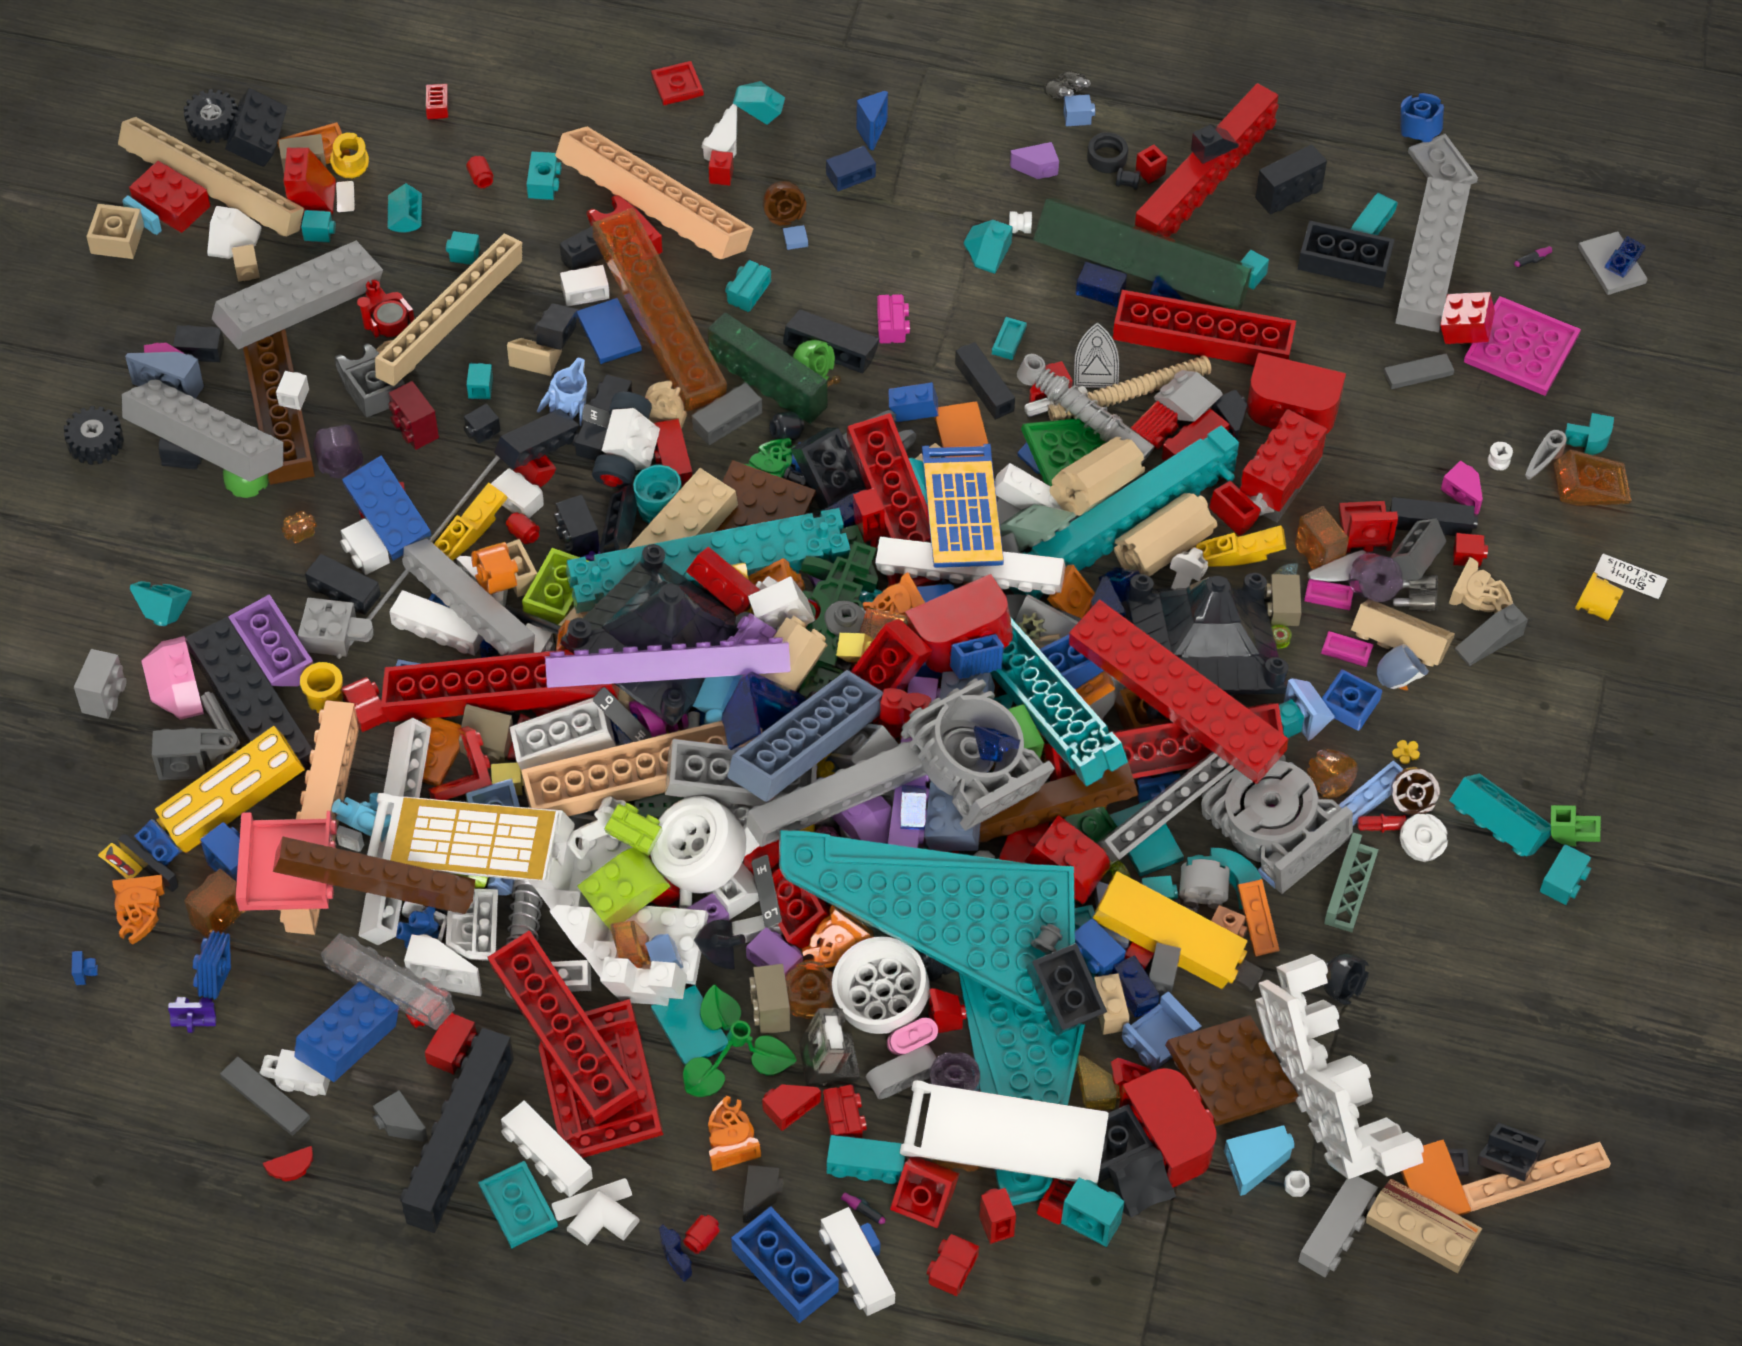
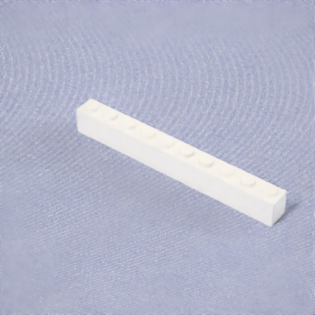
M411 718L395 727L384 794L420 798L431 733L430 726ZM394 804L388 805L386 815L390 814L392 816ZM387 835L383 842L380 841L377 854L379 858H383ZM366 893L359 936L376 945L396 937L402 900Z

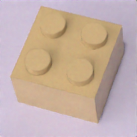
M98 204L87 234L91 254L133 259L144 228L141 210Z

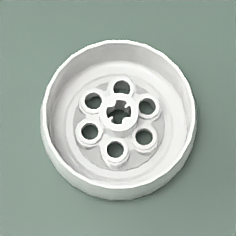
M705 796L684 798L673 804L659 818V826L662 827L663 831L650 855L658 871L675 886L692 893H706L723 886L739 870L746 852L745 831L736 816L719 802ZM696 829V833L691 835V831ZM686 844V848L681 851V847Z

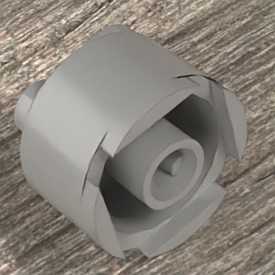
M1206 859L1192 860V865L1186 866V863L1182 864L1179 896L1184 900L1183 903L1193 907L1198 904H1208V907L1212 909H1217L1219 905L1222 906L1228 899L1229 867L1225 865L1224 869L1220 867V862Z

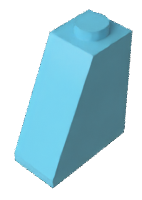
M1284 1125L1226 1140L1224 1152L1240 1196L1248 1193L1290 1159L1291 1151L1294 1148V1140L1290 1133L1287 1134Z

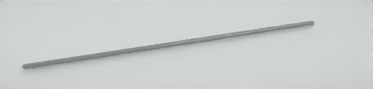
M497 455L429 539L432 543L500 459ZM405 569L366 619L372 620L410 572L409 570ZM350 640L349 647L352 645L354 640ZM338 654V655H337V658H338V659H340V658L342 657L341 654Z

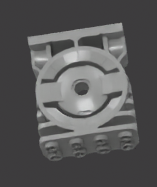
M973 679L965 688L961 690L956 688L951 691L946 698L933 700L927 708L922 709L920 707L914 710L909 715L911 719L902 726L903 731L901 732L904 739L909 737L913 739L909 745L912 750L920 749L918 758L921 760L930 780L942 791L953 796L952 803L963 816L960 825L965 831L1038 792L1055 769L1050 761L1043 764L1034 751L1024 748V738L1019 723L1007 708L993 700L995 695L992 691L983 692L986 686L983 679L979 681ZM951 731L942 742L941 736ZM1000 751L1001 755H998L995 758V754ZM995 760L994 771L992 773H988L991 767L993 766Z
M1284 754L1258 784L1235 769L1231 773L1228 772L1220 779V782L1208 788L1202 794L1203 817L1207 820L1212 819V825L1216 829L1222 828V834L1230 838L1239 852L1254 861L1261 862L1262 871L1275 882V888L1281 894L1351 838L1353 833V812L1347 806L1341 808L1333 800L1319 799L1311 778L1292 762H1286ZM1247 791L1244 798V810L1240 812L1241 796ZM1298 797H1300L1301 799H1303V807L1301 813L1297 817L1299 812ZM1270 804L1276 805L1275 807H1268Z

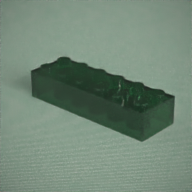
M724 313L708 328L710 358L714 362H719L725 366L732 374H736L744 379L748 385H753L763 395L777 401L781 407L796 412L800 418L809 424L828 408L827 380L727 313Z

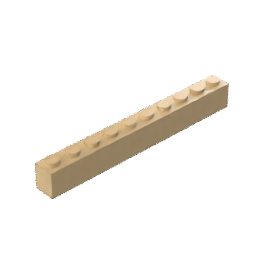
M137 117L122 122L118 145L125 148L126 151L142 157L146 162L153 164L157 161L162 162L207 189L210 197L226 203L230 208L238 209L246 216L259 221L261 225L277 231L279 235L289 236L300 230L304 211L303 207Z
M504 233L375 357L376 378L395 386L522 262V242Z

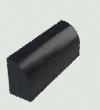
M800 309L785 326L783 344L797 349L803 342L810 340L826 342L834 350L835 364L863 374L875 356L880 338Z

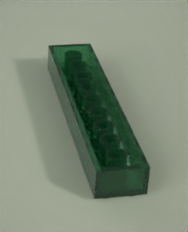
M1055 198L1046 199L1033 239L1036 242L1234 310L1242 308L1255 268L1254 266Z

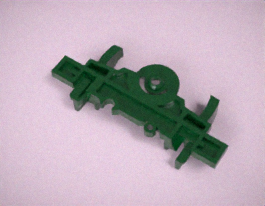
M854 541L848 560L837 557L834 564L816 557H805L801 571L822 580L818 581L813 593L802 591L807 599L816 602L820 609L819 617L809 623L805 629L810 632L815 629L826 638L825 643L828 646L803 681L798 694L799 699L806 701L811 691L818 692L843 673L842 670L835 668L838 658L836 654L839 636L834 635L828 630L824 615L827 608L838 601H850L861 608L862 603L859 601L862 590L870 593L875 592L878 579L876 576L868 574L876 548ZM809 603L813 616L815 617V607L811 603Z

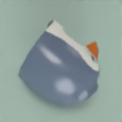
M1402 644L1393 648L1379 661L1376 674L1382 685L1391 689L1408 690L1407 684L1427 675L1429 670L1407 645Z

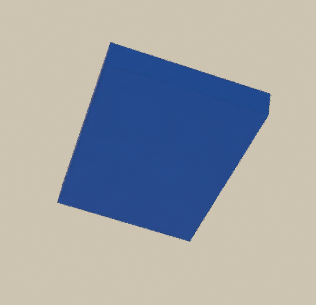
M618 298L577 311V317L600 364L642 351V346Z

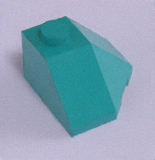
M759 81L737 87L733 104L768 125L781 114L785 97Z
M990 220L971 228L964 240V247L969 251L975 267L994 274L996 273L1012 244L1013 226L996 220Z
M140 581L130 585V591L145 618L154 620L153 623L159 626H167L170 623L176 622L192 595V591L170 584H162V586L153 585L150 587V582Z

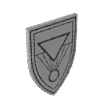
M1099 323L1092 326L1078 344L1074 361V386L1106 388L1107 386L1112 387L1113 384L1118 385L1119 383L1118 351L1110 334Z

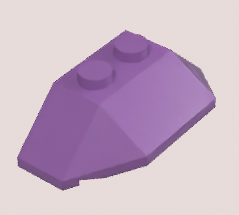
M881 795L831 816L851 839L888 844L891 806Z

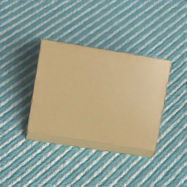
M523 338L510 341L507 344L509 366L548 376L552 375L562 350L538 345L535 341Z

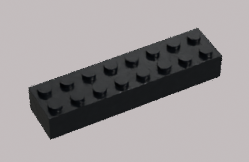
M226 617L185 637L189 653L247 744L275 726L284 735L305 769L291 780L305 774L307 770H311L310 753L313 749L229 618Z
M482 1028L479 1036L475 1035L471 1043L472 1051L469 1057H465L462 1062V1073L459 1079L455 1078L451 1087L452 1094L449 1100H445L442 1105V1116L439 1122L436 1121L432 1127L431 1140L429 1144L425 1143L422 1148V1159L419 1166H414L410 1177L412 1181L409 1187H405L402 1191L400 1202H402L407 1224L432 1233L436 1232L514 1061L510 1036Z

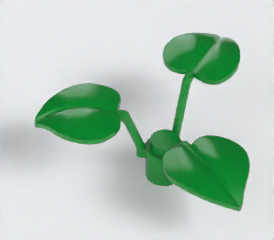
M713 985L701 1003L700 1018L703 1024L710 1030H718L721 1027L725 1031L729 1030L727 1034L728 1043L713 1065L708 1059L703 1057L693 1058L685 1065L683 1070L684 1090L696 1097H707L717 1093L724 1084L725 1075L716 1068L732 1046L741 1047L747 1043L749 1050L754 1052L751 1057L753 1067L761 1074L768 1076L781 1073L795 1064L797 1059L784 1043L771 1036L758 1037L753 1047V1038L749 1036L751 1032L750 1026L744 1021H739L741 1017L739 1004L730 995L724 993L716 985Z

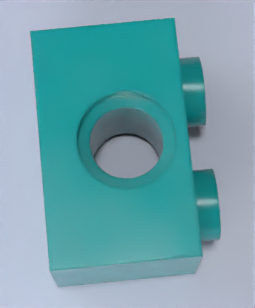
M531 152L527 178L528 198L554 200L555 191H559V178H557V175H561L562 163L558 162V158L555 156L556 153Z

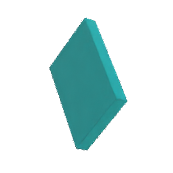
M1151 800L1116 812L1110 816L1116 825L1119 826ZM1166 823L1127 853L1140 877L1184 859V855Z
M696 985L684 990L683 999L669 998L668 1006L656 1004L651 1006L653 1014L684 1066L693 1058H708L724 1050L728 1043L727 1037L721 1028L710 1030L703 1024L700 1018V1007L703 997Z
M525 1161L478 1182L511 1249L558 1227L557 1221Z

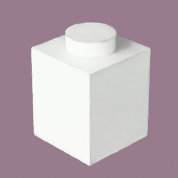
M284 372L276 391L279 406L301 410L309 391L307 375H302L298 372Z

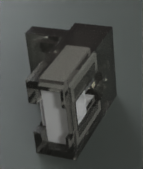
M819 1008L799 1041L806 1086L831 1087L833 1082H857L860 1078L852 1033H842L841 1030L845 1023L843 1008Z

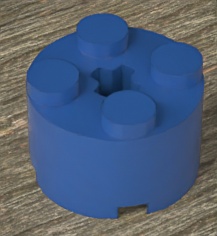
M1421 93L1419 97L1412 98L1411 95L1402 101L1400 121L1402 136L1420 139L1422 142H1431L1433 137L1441 133L1443 130L1444 106L1437 96Z

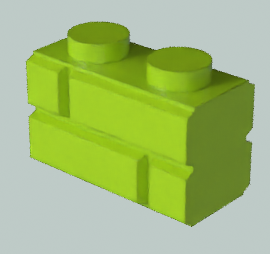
M628 803L625 806L618 804L604 828L605 833L649 855L663 831L662 827L659 826L660 821L650 815H647L645 818L637 814L639 810Z

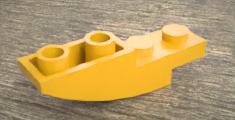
M488 482L461 517L457 515L434 545L453 561L472 546L496 520L495 513L508 497Z
M1280 525L1237 537L1235 533L1199 542L1192 548L1195 547L1203 551V558L1208 562V567L1235 566L1267 560V554L1286 549L1284 529Z

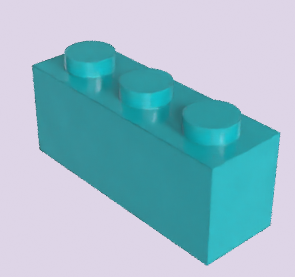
M831 1135L827 1157V1174H832L838 1178L846 1176L857 1177L863 1181L876 1179L888 1184L899 1182L906 1156L900 1154L902 1143Z

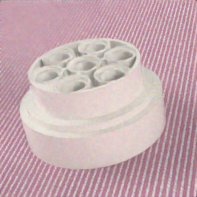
M874 937L855 944L842 955L833 973L832 990L841 1013L849 1023L865 1032L883 1034L894 1032L909 1025L919 1016L928 1000L929 978L920 956L911 946L891 937ZM897 969L894 974H887L889 970ZM866 976H873L871 980L863 981ZM906 985H914L910 990H903ZM884 991H889V992H890V993H889L887 996H885V997H880V996H879V995H880L882 992H884ZM859 998H866L863 1003H855ZM900 1007H907L901 1013L896 1012ZM875 1014H883L879 1019H872Z

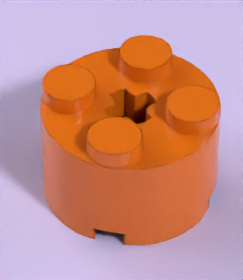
M505 542L472 552V566H477L478 572L475 575L477 583L489 594L498 593L517 586L514 574L518 572L517 563L514 559L510 560L509 549Z

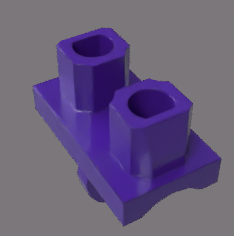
M177 997L174 1003H169L168 1011L170 1013L171 1026H187L188 1033H194L195 1026H216V1012L212 998L202 997L199 999V1003H190L186 997Z

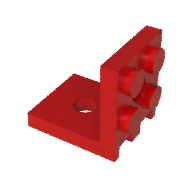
M1385 501L1339 503L1338 509L1346 553H1350L1351 547H1363L1365 552H1373L1374 546H1386V551H1391L1398 522L1397 512H1386Z
M469 726L459 728L473 774L428 789L431 799L448 800L492 785L487 770L491 766L487 755L481 752L480 746H483V741L479 732H476V730Z

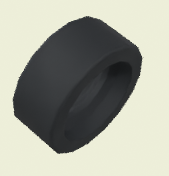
M1107 132L1100 133L1090 140L1087 159L1093 169L1102 173H1115L1119 171L1120 167L1123 168L1126 165L1128 145L1123 137ZM1109 147L1117 150L1120 155L1115 158H1103L1097 155L1096 150Z

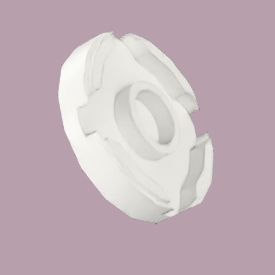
M1415 814L1406 820L1401 827L1400 841L1402 848L1407 855L1415 860L1423 862L1434 860L1447 847V831L1443 823L1435 816Z

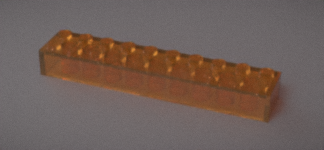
M634 208L593 222V238L668 380L672 382V388H681L678 396L683 402L684 410L688 412L726 395L727 382Z

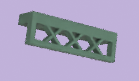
M1352 833L1324 922L1326 925L1353 932L1379 850L1360 844L1362 835ZM1357 852L1372 855L1371 859L1361 864L1356 857ZM1360 871L1364 880L1355 884L1350 874ZM1354 891L1358 899L1348 904L1344 894ZM1347 910L1351 917L1350 923L1337 920V914Z

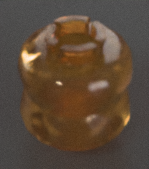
M299 511L294 516L286 517L283 520L284 527H281L282 532H285L284 536L287 540L291 539L292 542L299 543L304 538H310L315 534L314 527H317V524L313 522L315 519L311 514L307 515L305 511Z

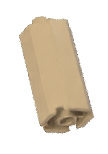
M1121 437L1113 438L1061 470L1052 479L1050 494L1064 511L1073 512L1079 516L1083 515L1136 481L1145 472V467L1141 465L1144 455L1136 444L1130 439L1120 440Z
M1184 493L1117 538L1115 544L1118 545L1114 547V552L1122 568L1125 571L1130 569L1133 572L1131 574L1132 577L1138 574L1150 577L1169 564L1177 554L1188 551L1213 533V529L1217 527V522L1211 516L1208 510V503L1203 496L1197 497L1195 494Z
M794 615L791 619L787 617L774 635V637H783V641L789 643L791 672L747 675L743 681L749 688L747 693L750 696V702L747 707L766 720L770 716L769 721L772 724L776 723L828 646L825 643L826 638L815 629L811 632L805 629V623Z

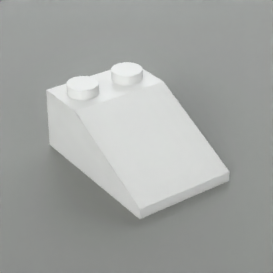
M411 935L404 959L409 984L481 997L482 988L477 967L429 935Z

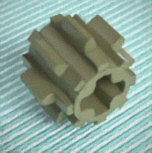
M1033 613L1030 617L1023 614L1024 621L1018 622L1017 625L1021 626L1023 632L1030 639L1034 637L1036 640H1040V632H1046V629L1042 628L1045 619L1038 620L1037 613ZM1033 622V625L1036 626V630L1030 632V629L1027 628V624H1032Z

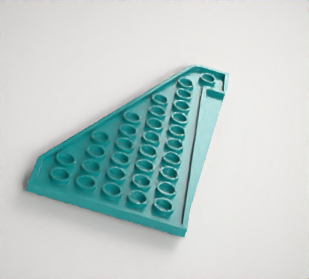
M781 830L779 832V867L781 873L789 882L1034 1013H1046L1026 969V966L1032 961L1044 957L1046 954L1031 946L1030 943L1039 936L1042 925L1052 924L1061 930L1060 934L1063 937L1061 941L1057 942L1055 946L1056 951L1075 944L1074 866L1035 865L834 837L829 834L807 831Z
M1092 905L1074 909L1075 931L1093 917L1095 912ZM1090 972V974H1091V976H1092V978H1093V981H1094V977H1095L1096 974H1093V973ZM959 973L980 1092L1068 1106L1085 1024L1056 1036L1046 1013H1034ZM995 1169L998 1189L1006 1188L1013 1206L1036 1201L1044 1197L1053 1179L1051 1177Z

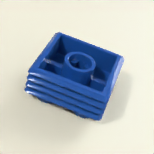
M1341 670L1322 697V700L1334 715V719L1359 731L1380 701L1382 689L1345 670Z
M213 930L208 938L203 939L201 954H196L194 957L193 969H196L197 973L194 977L193 986L198 989L199 997L217 999L231 970L230 935L228 933L225 935L224 932L220 934L219 931L215 933Z

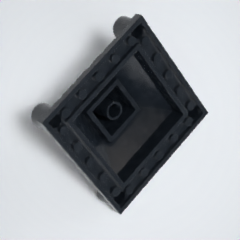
M650 544L644 547L641 560L583 618H575L570 621L567 633L561 638L560 644L573 654L575 650H589V654L599 653V649L613 648V652H623V647L634 646L638 647V651L647 650V646L662 645V649H671L672 644L685 643L687 648L696 647L698 642H710V646H718L720 641H727L730 636L734 637L739 630L737 628L739 621L744 616L748 617L750 613L743 612L738 616L734 615L729 609L719 604L718 601L704 593L700 588L664 563L666 553L661 546ZM705 678L614 684L673 727L694 705Z
M1249 573L1245 576L1242 587L1233 588L1225 577L1213 576L1198 581L1187 588L1153 589L1154 582L1149 576L1138 574L1132 577L1130 586L1126 587L1125 591L1132 624L1229 695L1286 694V677L1289 666L1285 660L1279 658L1264 600L1267 580L1263 575Z

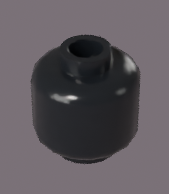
M794 411L777 413L769 423V430L772 437L776 438V440L786 438L796 440L804 430V422Z

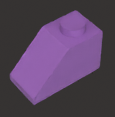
M1052 142L1011 150L1010 166L1036 179L1049 178L1058 175L1059 159Z

